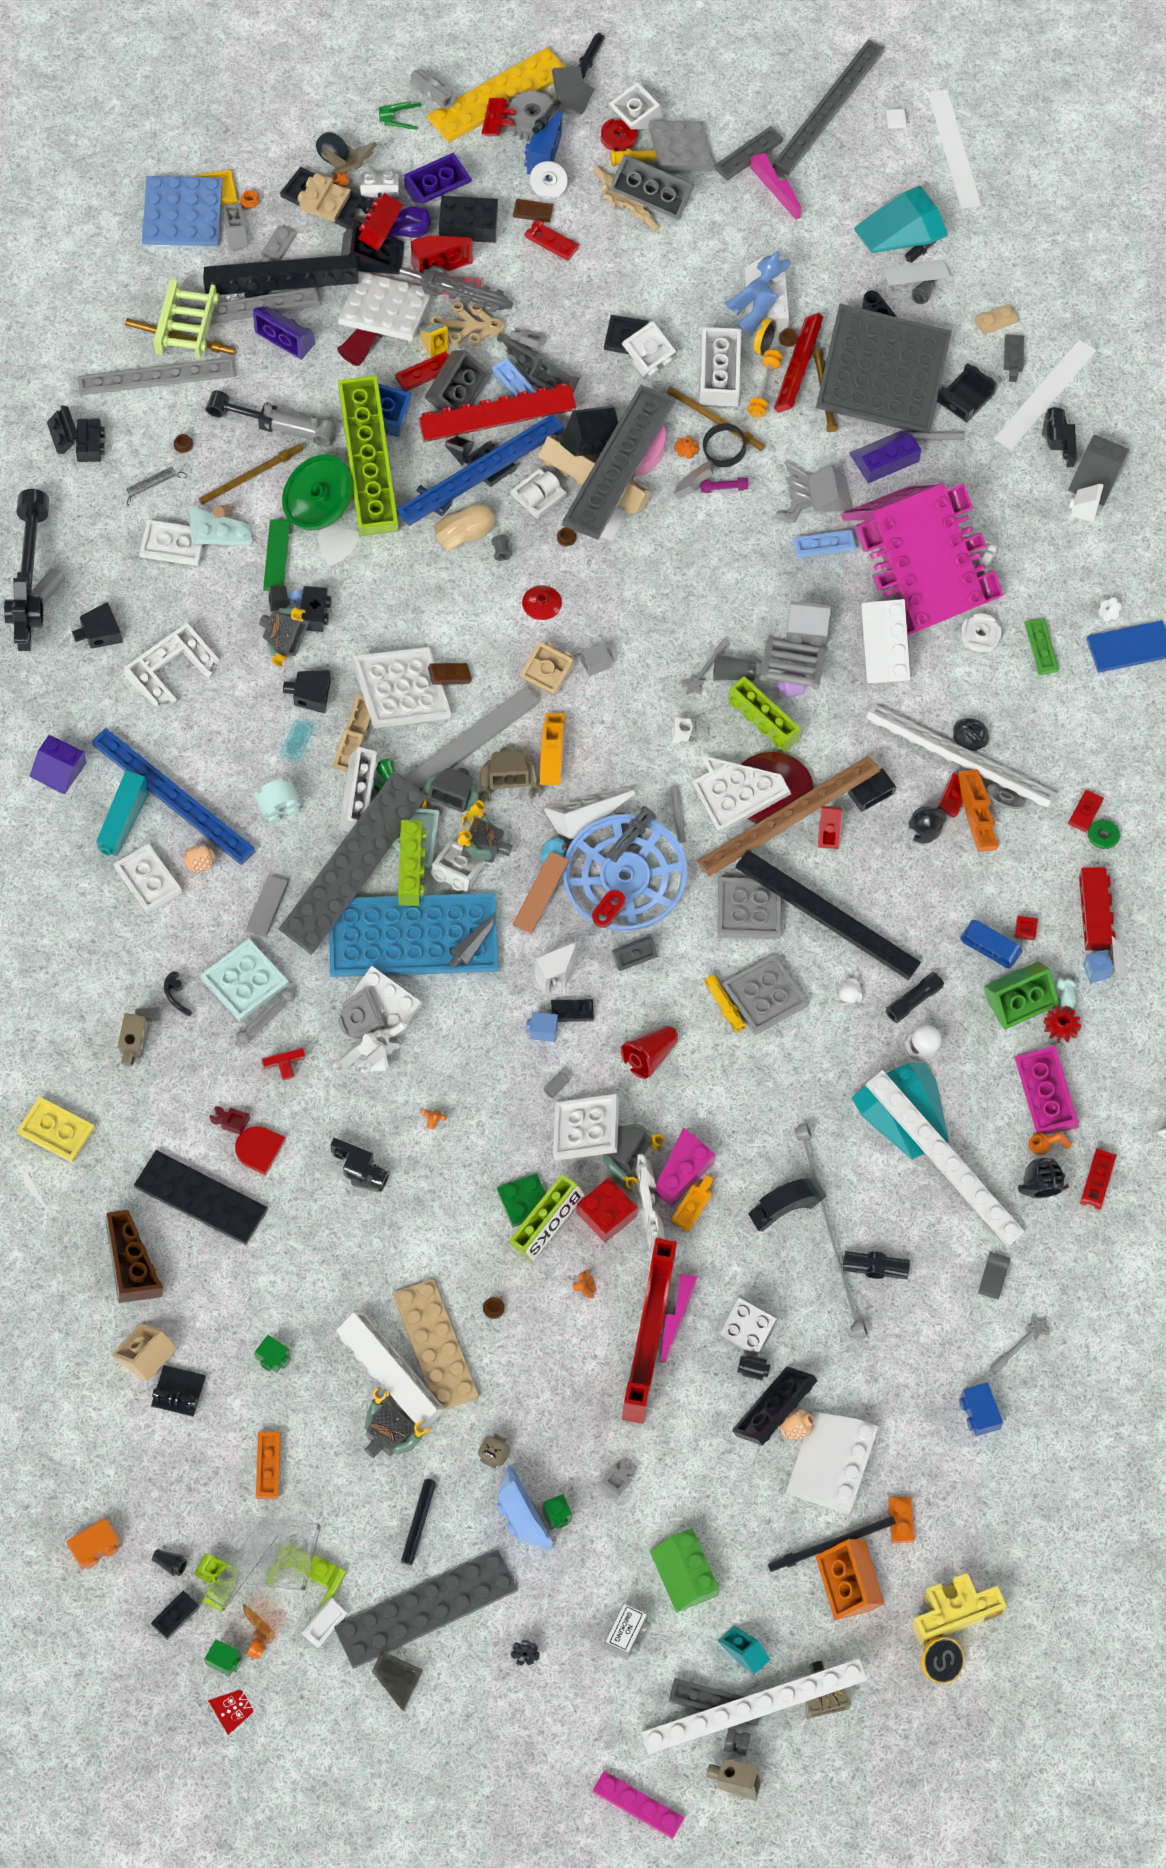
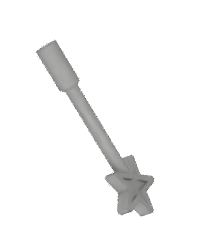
M726 639L720 642L714 650L713 656L696 678L694 674H691L690 680H682V685L687 687L686 695L693 691L701 695L700 686L704 684V680H701V678L714 663L716 653L722 654L729 645Z
M1031 1316L1032 1325L1025 1329L1029 1333L1005 1356L998 1359L990 1367V1370L997 1374L1008 1363V1360L1033 1336L1037 1341L1040 1334L1049 1335L1050 1331L1044 1327L1047 1322L1046 1318L1038 1321L1034 1316Z

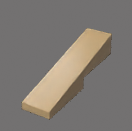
M356 695L346 730L344 729L332 766L334 769L347 772L351 753L357 747H362L371 723L363 695Z

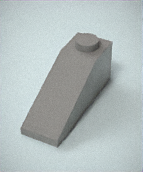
M241 203L222 205L229 249L242 250L248 247Z

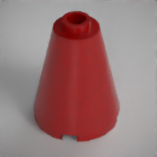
M665 1025L626 1041L621 1046V1056L624 1063L628 1062L633 1067L630 1071L639 1078L646 1079L652 1076L677 1044L678 1033L673 1027Z

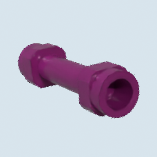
M737 477L735 481L721 482L704 480L700 483L701 493L738 488V491H744L748 489V478Z

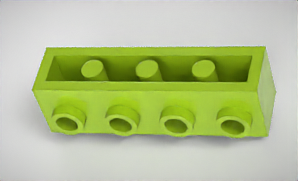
M742 677L730 687L728 697L730 705L741 711L747 721L754 723L761 734L767 735L775 747L781 748L786 752L799 741L801 728L746 677Z
M401 820L398 903L400 906H419L420 896H424V884H420V879L425 876V865H421V859H425V847H422V841H426V828H422V821Z

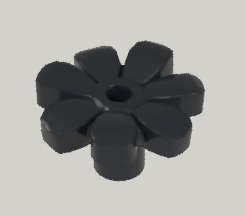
M522 1640L521 1644L518 1642L513 1644V1651H511L510 1655L513 1659L517 1658L516 1663L522 1666L525 1661L527 1665H532L534 1660H539L540 1653L537 1652L538 1645L536 1643L531 1644L528 1640Z

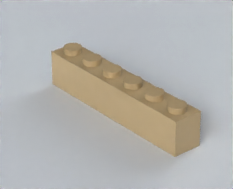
M557 435L547 436L538 457L543 459L544 464L550 467L555 466L560 469L559 472L561 474L572 476L578 484L583 485L597 459L591 455L575 457L560 445L562 438ZM632 480L619 505L625 507L624 510L630 514L641 513L653 491Z

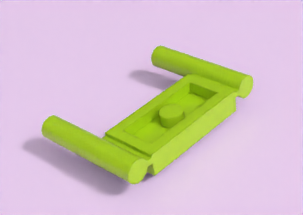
M286 1543L266 1584L274 1588L281 1572L286 1568L328 1588L319 1606L320 1609L329 1598L334 1599L347 1571L299 1547Z

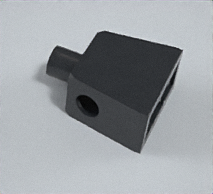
M108 602L81 615L79 618L82 628L71 631L75 643L87 639L91 649L123 642L121 631Z
M330 671L297 672L296 682L284 681L283 693L293 694L295 706L325 713L331 683Z

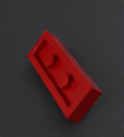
M445 351L395 374V379L405 392L427 383L437 377L449 354Z

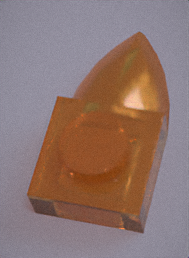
M243 1604L244 1613L255 1630L253 1634L258 1640L266 1641L270 1645L276 1639L275 1632L255 1612Z

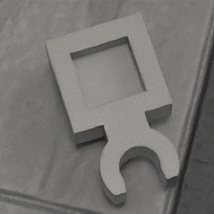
M515 328V331L510 333V339L520 341L521 344L527 345L530 349H538L546 343L547 336L530 330L525 332L523 329Z
M627 1458L621 1461L619 1470L613 1467L599 1485L616 1499L630 1484L631 1479L629 1477L633 1476L637 1469L636 1465L632 1469L625 1467L628 1461Z

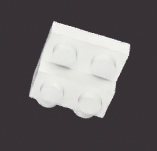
M653 321L622 343L633 358L632 363L643 377L647 374L650 377L659 370L657 367L661 364L664 366L668 365L673 360L672 356L676 352Z
M450 840L433 862L430 875L438 882L445 881L451 884L457 891L464 890L467 892L476 881L477 874L486 864V861H476L472 858L461 856L463 846Z

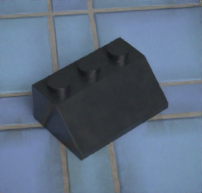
M611 405L573 410L560 445L575 457L601 453L618 424L615 407Z

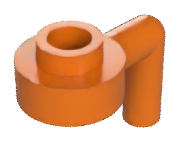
M1060 1132L1048 1137L1043 1133H1036L1030 1138L1028 1146L1035 1155L1042 1156L1049 1152L1053 1143L1059 1142L1068 1149L1072 1146V1142Z

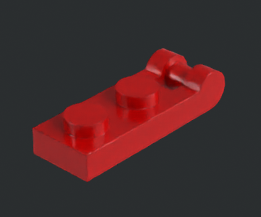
M535 220L532 223L531 229H527L524 233V236L530 241L567 261L579 249V244L544 226L540 220Z
M1096 1148L1080 1200L1081 1205L1086 1206V1204L1094 1206V1209L1101 1210L1116 1154ZM1090 1191L1098 1193V1197L1089 1196Z

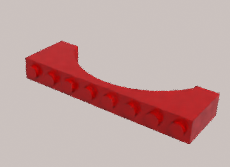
M655 1238L639 1333L623 1405L622 1420L644 1424L675 1262L676 1241Z

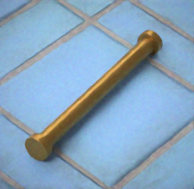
M816 349L812 351V358L815 359L819 384L821 386L824 373L822 359L824 354L823 350ZM825 411L827 432H836L838 425L835 423L833 412Z

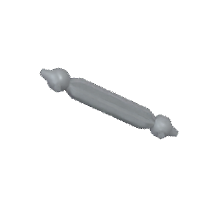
M293 987L281 990V997L276 998L246 1027L245 1032L236 1034L237 1041L235 1045L249 1044L251 1036L256 1035L285 1006L286 1002L295 999L294 992L296 989Z

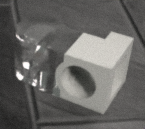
M675 718L672 725V743H680V741L709 742L710 723L699 719Z

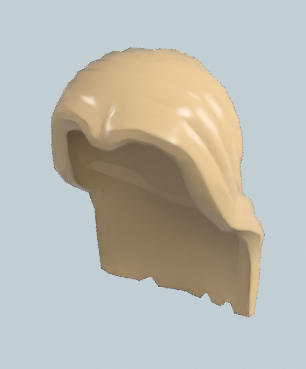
M481 503L472 504L462 511L449 513L434 525L435 537L447 551H450L464 542L478 541L490 533L495 527V516L487 505Z

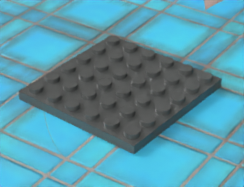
M839 304L816 408L911 432L930 433L952 331Z

